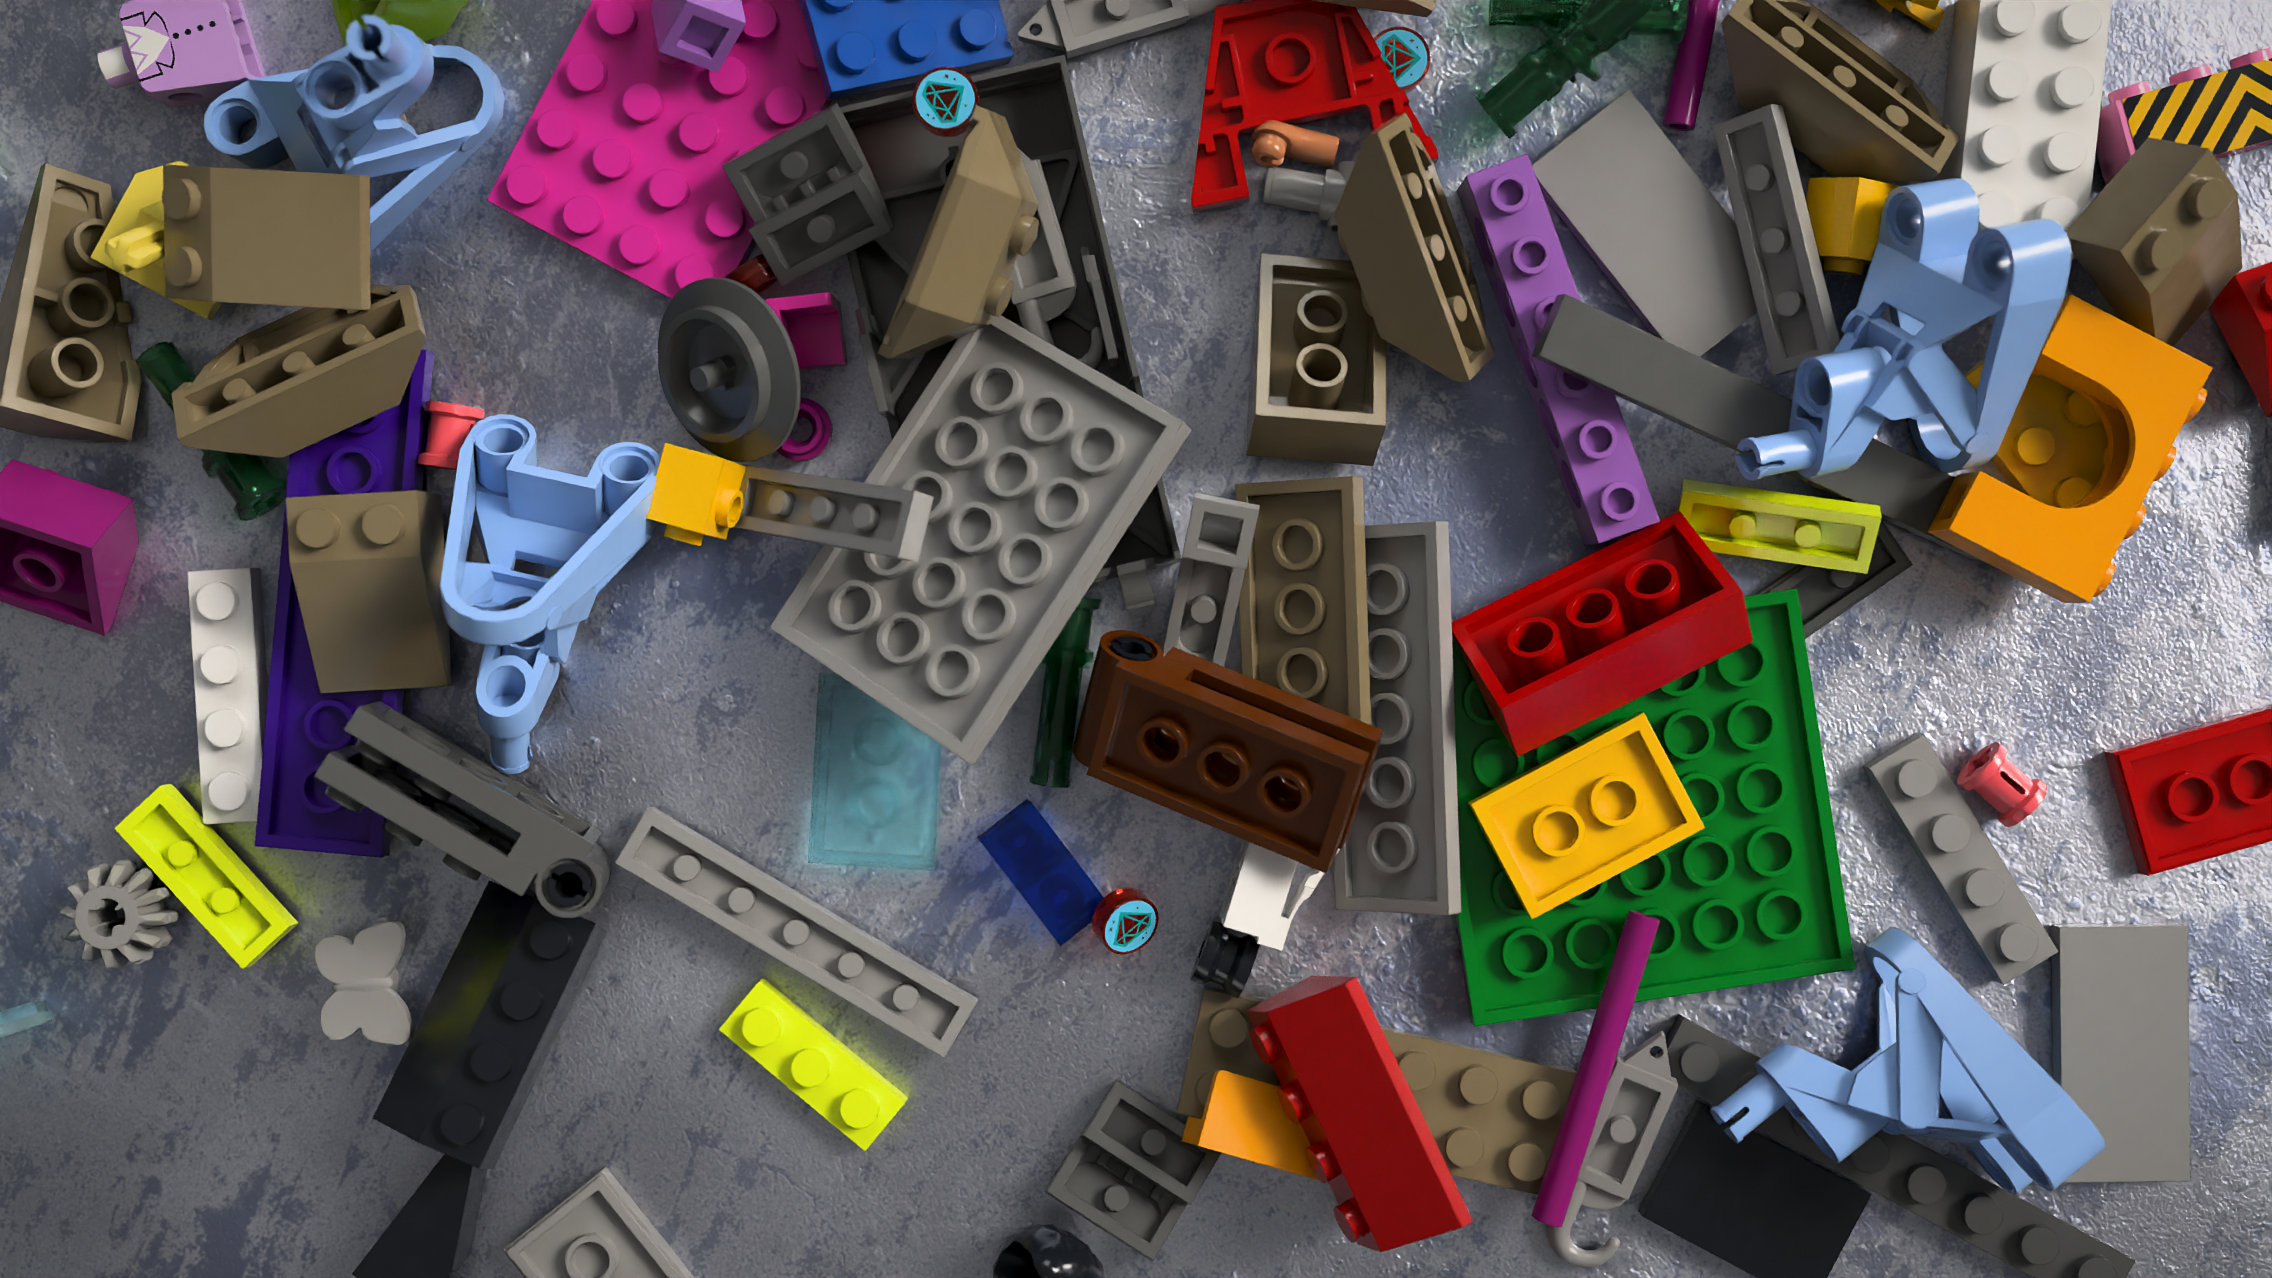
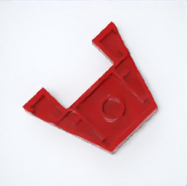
M1250 0L1215 8L1191 196L1193 213L1249 201L1250 195L1238 137L1254 133L1259 125L1268 120L1293 125L1357 111H1365L1368 114L1371 132H1373L1394 116L1406 113L1411 121L1413 133L1422 141L1433 164L1437 162L1439 157L1435 144L1430 136H1426L1411 110L1408 97L1404 90L1399 89L1381 57L1382 52L1356 7L1311 0Z

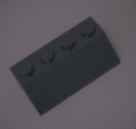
M489 881L373 1119L422 1145L478 1169H494L606 931L598 924L580 916L575 918L555 916L545 910L536 897L525 893L521 897L508 888Z

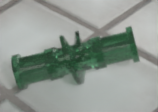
M1593 0L1591 3L1587 1L1577 9L1569 22L1566 23L1562 17H1559L1557 21L1560 29L1557 32L1539 22L1533 28L1541 46L1524 55L1516 62L1518 66L1487 93L1480 89L1474 96L1496 125L1510 139L1517 133L1515 126L1545 100L1549 102L1562 90L1564 84L1569 80L1574 84L1577 81L1575 76L1577 73L1594 82L1599 81L1602 75L1595 58L1599 54L1607 52L1619 42V37L1650 10L1657 13L1664 6L1659 0Z

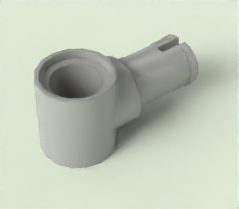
M1356 161L1340 162L1337 170L1327 169L1326 175L1269 167L1263 203L1319 213L1320 220L1328 221L1327 228L1338 233V226L1334 215Z

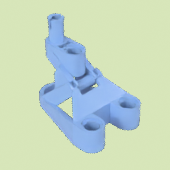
M365 15L361 17L365 24L369 26L368 28H364L354 20L347 30L346 41L348 45L317 61L309 69L250 79L221 94L210 103L204 116L203 127L208 141L215 149L252 168L264 169L271 167L290 157L298 172L368 175L370 178L415 169L370 207L371 252L494 135L503 118L505 96L499 78L477 55L460 46H433L425 44L412 31L402 26L388 25L377 16ZM454 65L465 66L473 70L479 77L483 89L482 107L475 120L417 135L410 124L399 118L430 86L434 69ZM355 88V94L351 103L345 108L336 110L334 101L337 92ZM306 108L334 158L330 166L301 115ZM256 118L257 128L254 136L248 142L241 144L239 137L243 124L249 119Z
M1944 179L1900 186L1891 190L1884 202L1877 245L1857 307L1848 314L1841 331L1844 333V336L1833 353L1807 358L1799 365L1795 378L1788 432L1758 438L1749 437L1739 442L1737 449L1740 451H1754L1736 454L1737 465L1741 474L1747 480L1753 481L1765 476L1795 470L1801 476L1807 478L1847 470L1863 454L1886 417L1892 421L1908 418L1913 442L1921 457L1929 465L1940 469L1942 472L1950 473L1987 464L1998 452L2065 296L2071 265V247L2068 236L2062 226L2054 220L2043 218L1989 227L1978 231L1980 208L1977 195L1971 185L1963 179ZM1888 306L1892 323L1881 318V314ZM1995 314L1980 381L1976 390L1943 352L1942 344L1983 319Z
M500 414L489 416L479 421L471 429L460 448L440 583L442 608L447 624L463 638L485 646L476 684L477 713L480 727L490 735V761L492 767L498 772L513 775L523 772L530 766V761L528 760L532 761L533 753L530 747L529 732L536 725L558 679L559 663L566 664L579 622L588 619L596 595L651 539L658 521L647 519L646 516L651 507L660 457L649 446L635 442H622L605 448L596 458L586 478L538 467L537 437L534 427L523 418L515 415ZM472 522L487 563L465 562ZM517 559L560 570L551 579L516 572L514 571V566ZM528 601L515 609H510L511 605L515 602Z
M1889 927L1866 945L1864 949L1866 960L1880 983L1876 990V1052L1850 1071L1806 1050L1780 1043L1755 1063L1758 1071L1755 1077L1718 1106L1715 1105L1710 1109L1712 1116L1719 1125L1727 1122L1740 1110L1743 1111V1115L1724 1129V1132L1735 1143L1739 1144L1743 1137L1781 1107L1785 1106L1819 1149L1837 1164L1880 1130L1890 1135L1908 1133L1963 1144L1991 1178L2004 1190L2013 1195H2017L2033 1181L2052 1192L2106 1148L2105 1141L2100 1132L2056 1081L1922 945L1909 934L1896 927ZM1939 1099L1950 1119L1938 1118Z

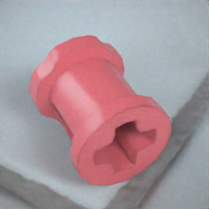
M426 401L425 411L431 414L426 452L418 455L417 464L457 471L460 448L471 429L476 425V422L483 420L485 410L452 403Z
M1993 742L1981 749L1966 763L1957 777V784L1963 790L1970 791L1973 789L1998 811V821L2005 827H2011L2029 816L2040 805L2046 796L2047 785L2038 778L2032 780L2006 758V748L1999 742Z

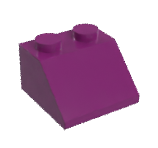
M12 459L0 472V602L105 636L112 628L139 545L133 499L120 495L113 490L102 489L62 476L52 470L41 469Z

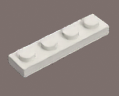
M260 568L187 572L203 824L257 821L268 701Z

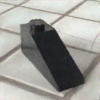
M444 1154L352 1275L356 1278H464L457 1271L472 1251L487 1169H478Z

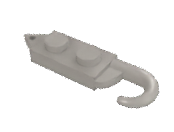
M1048 0L1018 32V39L1021 42L1065 52L1066 59L1186 24L1188 19L1215 12L1216 7L1236 4L1244 0ZM1033 28H1039L1042 31L1037 36L1030 33Z
M1017 147L1039 203L1034 214V218L1039 220V226L1031 248L1024 256L1018 254L1008 278L1014 282L1011 299L1013 305L1016 304L1022 327L1055 346L1047 321L1060 316L1072 305L1077 296L1078 284L1040 160L1031 161ZM1100 327L1092 329L1089 351L1082 358L1077 359L1094 370L1103 359L1105 350Z
M1659 1031L1626 1056L1622 1057L1617 1054L1563 1226H1546L1550 1247L1561 1260L1572 1266L1581 1268L1601 1266L1613 1258L1620 1246L1619 1239L1611 1237L1602 1247L1596 1250H1584L1572 1242L1570 1230L1581 1205L1593 1209L1610 1210L1621 1206L1631 1196L1679 1087L1677 1079L1671 1077L1666 1037L1663 1031ZM1658 1046L1661 1048V1051L1658 1054H1653L1650 1052L1651 1048Z

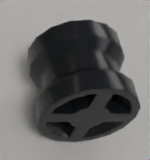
M1213 920L1199 949L1190 980L1199 984L1212 981L1222 985L1227 995L1238 999L1249 978L1260 944H1257L1254 936L1250 934L1238 937L1228 933L1227 928L1222 923Z

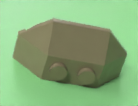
M1737 0L1721 22L1738 105L1748 112L1770 104L1783 105L1792 145L1801 151L1811 163L1823 168L1834 177H1861L1875 181H1932L1940 173L1958 142L1959 135L1950 125L1942 123L1936 107L1914 80L1816 6L1804 0Z
M978 105L975 106L968 129L877 354L888 359L912 358L990 325L993 316L1000 317L1005 311L1014 288V282L1008 279L1018 254L1024 256L1029 251L1038 231L1039 220L1034 218V214L1039 203L1004 116Z
M1407 114L1394 116L1367 135L1334 215L1338 226L1339 243L1343 252L1352 262L1361 286L1363 306L1366 312L1373 317L1380 338L1457 383L1470 381L1495 357L1492 342L1489 336L1485 335L1486 318L1477 282L1433 161L1420 138L1413 133L1412 124Z
M370 285V310L304 307L238 337L209 361L192 383L184 382L171 393L178 440L187 448L283 458L400 405L426 340L415 291L410 285H397L395 288L385 285Z

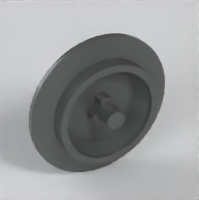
M709 277L694 281L683 287L668 304L661 321L658 337L659 376L663 392L672 411L687 432L701 446L721 458L735 462H750L769 456L778 450L791 434L797 420L801 399L798 361L784 325L762 297L737 281L728 278Z

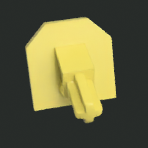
M182 161L166 164L189 166ZM159 166L134 175L90 258L166 297L163 267L165 257L164 207L162 203L163 166ZM168 298L213 321L222 302Z

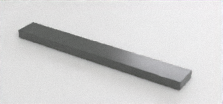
M1567 294L1556 296L1532 357L1742 454L1754 452L1753 450L1740 451L1737 449L1742 439L1788 432L1792 400ZM1872 438L1857 462L1847 470L1810 478L1801 476L1796 470L1785 472V474L1841 500L1879 505L1883 519L1971 560H1980L1927 532L1955 477Z

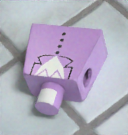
M130 0L122 4L118 13L127 43L98 52L100 69L111 87L116 89L140 81L146 95L168 107L211 103L221 94L247 80L266 77L242 0Z

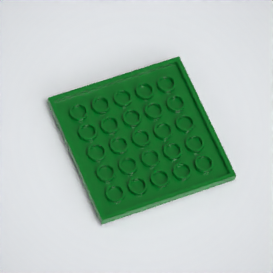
M1797 589L1744 596L1753 639L1752 643L1517 757L1492 717L1455 640L1452 641L1461 912L1454 915L1470 1019L1474 1027L1598 1008L1629 910L1641 912L1660 920L1634 1002L1856 969ZM1643 712L1705 828L1540 916L1531 919L1524 910L1468 802L1633 714Z

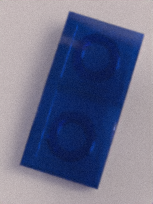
M1028 799L977 837L1009 882L1021 894L1049 934L1060 946L1110 908V905L1070 851Z

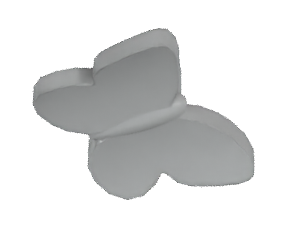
M387 921L363 929L355 935L354 942L347 937L332 935L322 938L315 945L314 959L317 968L323 977L333 983L332 988L334 992L325 1001L320 1016L323 1033L331 1040H343L361 1029L364 1036L373 1042L403 1045L411 1041L414 1035V1021L406 1003L396 993L399 985V974L396 966L402 956L406 940L405 926L400 921Z

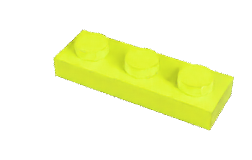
M1683 479L1677 512L1680 511L1712 552L1868 574L1882 518L1879 505Z
M172 784L159 786L114 828L242 969L253 966L298 924V921L209 824H203V817Z
M764 977L759 980L719 1029L864 1151L867 1150L908 1099L906 1095Z

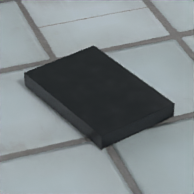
M1697 1100L1638 1209L1640 1215L1756 1278H1827L1872 1194L1755 1130H1752L1743 1137L1739 1144L1735 1143L1724 1132V1129L1736 1120L1730 1118L1727 1122L1719 1125L1710 1112L1712 1107Z

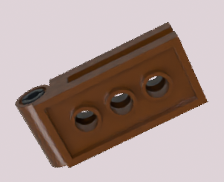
M1115 630L1102 635L1072 748L1075 758L1081 764L1088 767L1087 775L1327 874L1334 862L1338 848L1342 849L1349 837L1384 730L1178 648L1172 647L1163 656L1164 652L1161 646L1153 639L1140 633Z

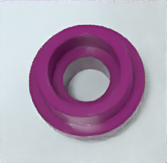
M801 398L797 420L808 419L812 425V434L803 442H796L790 434L784 444L776 450L785 458L798 462L809 461L820 456L829 446L833 433L832 422L827 411L817 402Z

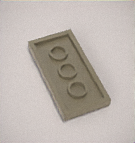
M1346 476L1235 484L1236 501L1260 505L1239 597L1241 674L1371 725L1363 477Z

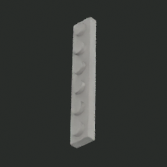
M653 806L646 809L615 862L632 874L945 1058L978 1001V998Z

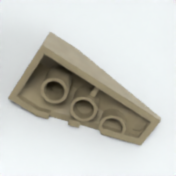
M44 163L40 167L0 302V427L36 437L127 443L132 440L142 382L139 361L132 358L127 324L132 322L129 301H123L119 272L90 258L114 214L110 184L48 163Z

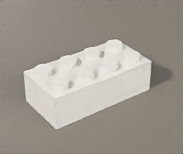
M1958 0L1955 2L1942 123L1950 125L1960 138L1940 173L1936 176V181L1958 178L1965 180L1971 185L1977 195L1980 208L1978 231L1989 227L2044 218L2054 220L2066 232L2090 205L2112 0ZM2071 251V260H2073L2076 257Z

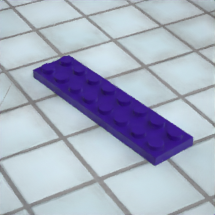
M421 350L400 405L290 454L286 498L411 490L422 491L424 465L417 464L418 455L426 452L429 413L425 411L426 401H430L434 353L428 350ZM285 499L255 846L382 858L390 855L391 833L384 828L388 819L366 806L359 813L338 804L325 794L329 785L314 775L328 753L356 744L358 738L344 731V728L358 707L381 701L402 713L404 689L320 693L289 564ZM393 761L390 767L397 770L398 762Z

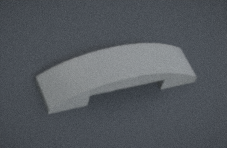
M1195 492L1163 647V656L1172 647H1175L1223 667L1225 666L1260 505Z

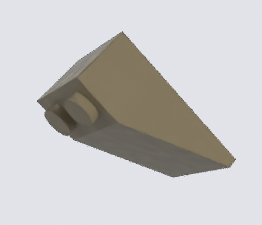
M2148 137L2065 232L2069 239L2071 251L2119 319L2172 347L2216 299L2232 277L2243 268L2238 192L2210 148Z
M163 164L162 203L164 207L165 245L163 267L166 298L223 303L370 310V176Z
M1261 253L1248 398L1246 456L1373 466L1386 428V340L1380 338L1373 317L1366 312L1363 306L1361 286L1352 262Z
M419 490L287 497L289 564L320 693L452 686L449 625L443 612L440 589L445 555L442 496Z

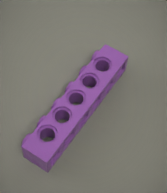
M1528 153L1467 175L1457 189V193L1584 546L1598 544L1660 522L1615 395L1532 357L1556 296L1567 294L1580 301L1581 299Z

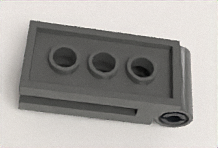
M381 701L357 708L344 728V731L358 738L356 744L328 753L314 775L329 785L325 794L338 804L359 813L366 806L388 819L384 828L389 833L413 846L419 847L423 840L447 853L442 861L448 867L469 879L478 880L480 875L484 874L521 897L529 888L536 893L542 907L555 916L575 918L589 912L599 901L610 879V859L606 851L596 843L602 831L509 776L498 772L492 766ZM393 761L399 762L415 771L417 775L412 780L390 767ZM451 795H455L521 833L518 840H515L448 800ZM566 872L576 873L582 882L571 880Z

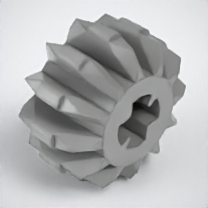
M132 859L116 861L113 867L107 863L92 866L87 871L88 880L75 881L67 888L77 903L64 906L59 914L68 919H74L76 928L71 929L64 939L70 942L83 939L85 944L81 959L94 961L103 957L105 967L110 969L124 967L128 961L135 965L150 961L154 956L153 948L165 947L173 940V937L164 925L178 921V918L182 915L174 909L166 908L165 900L170 899L174 893L167 886L157 888L158 876L150 867L142 868L139 871L136 861ZM123 909L125 917L118 918L117 911Z

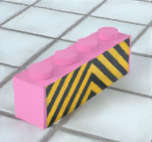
M2271 48L2260 49L2230 60L2231 69L2212 74L2210 64L2170 76L2171 86L2151 91L2149 82L2144 81L2109 93L2110 104L2100 109L2096 152L2105 185L2111 181L2148 137L2210 148L2216 159L2272 145Z

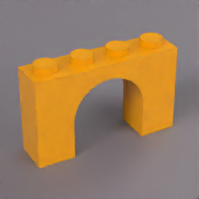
M2069 295L2064 297L2033 370L2077 392L2098 412L2104 424L2108 440L2107 462L2101 478L2092 491L2079 502L2067 508H2058L2037 501L1982 471L1960 474L1955 477L1927 532L2063 603L2091 602L2093 597L2099 596L2111 582L2116 569V565L2112 560L2122 540L2133 535L2140 526L2146 513V506L2142 502L2153 481L2161 479L2171 467L2177 452L2176 447L2172 445L2183 424L2190 422L2197 415L2205 402L2207 390L2203 386L2212 367L2076 296Z

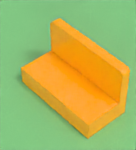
M1224 1070L1215 1071L1202 1119L1188 1116L1182 1142L1319 1180L1305 1154V1149L1311 1145L1301 1124H1294L1280 1104L1277 1095V1089L1280 1087Z

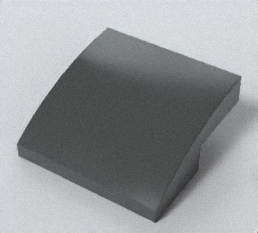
M838 103L730 159L722 166L755 222L749 229V232L781 287L892 231L894 228L869 164Z
M1115 1081L1044 1192L1150 1261H1154L1185 1207L1191 1205L1220 1157L1221 1152L1182 1142L1186 1126L1184 1123L1119 1081Z

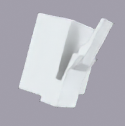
M1242 839L1220 909L1219 918L1224 927L1254 935L1257 944L1282 951L1292 918L1298 907L1304 900L1310 897L1325 873L1318 870L1307 873L1303 881L1300 882L1285 913H1283L1282 911L1298 862Z

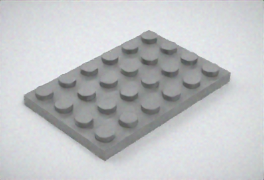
M993 316L990 325L958 338L864 482L914 490L934 497L918 562L823 545L769 628L962 760L974 765L1182 446L1191 429L1181 419L1005 317Z

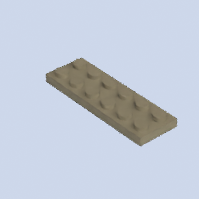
M1204 985L1177 1104V1113L1202 1119L1212 1078L1217 1070L1228 1071L1282 1087L1272 1064L1267 1065L1260 1059L1249 1037V1030L1254 1028L1247 1010L1267 999L1241 994L1237 999L1227 995L1223 989ZM1380 1025L1450 1174L1460 1178L1538 1195L1577 1072L1568 1067Z

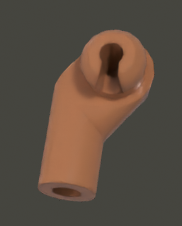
M1268 120L1259 125L1252 134L1254 144L1252 145L1251 153L1254 160L1265 167L1278 166L1283 163L1284 157L1332 169L1340 137L1275 120Z

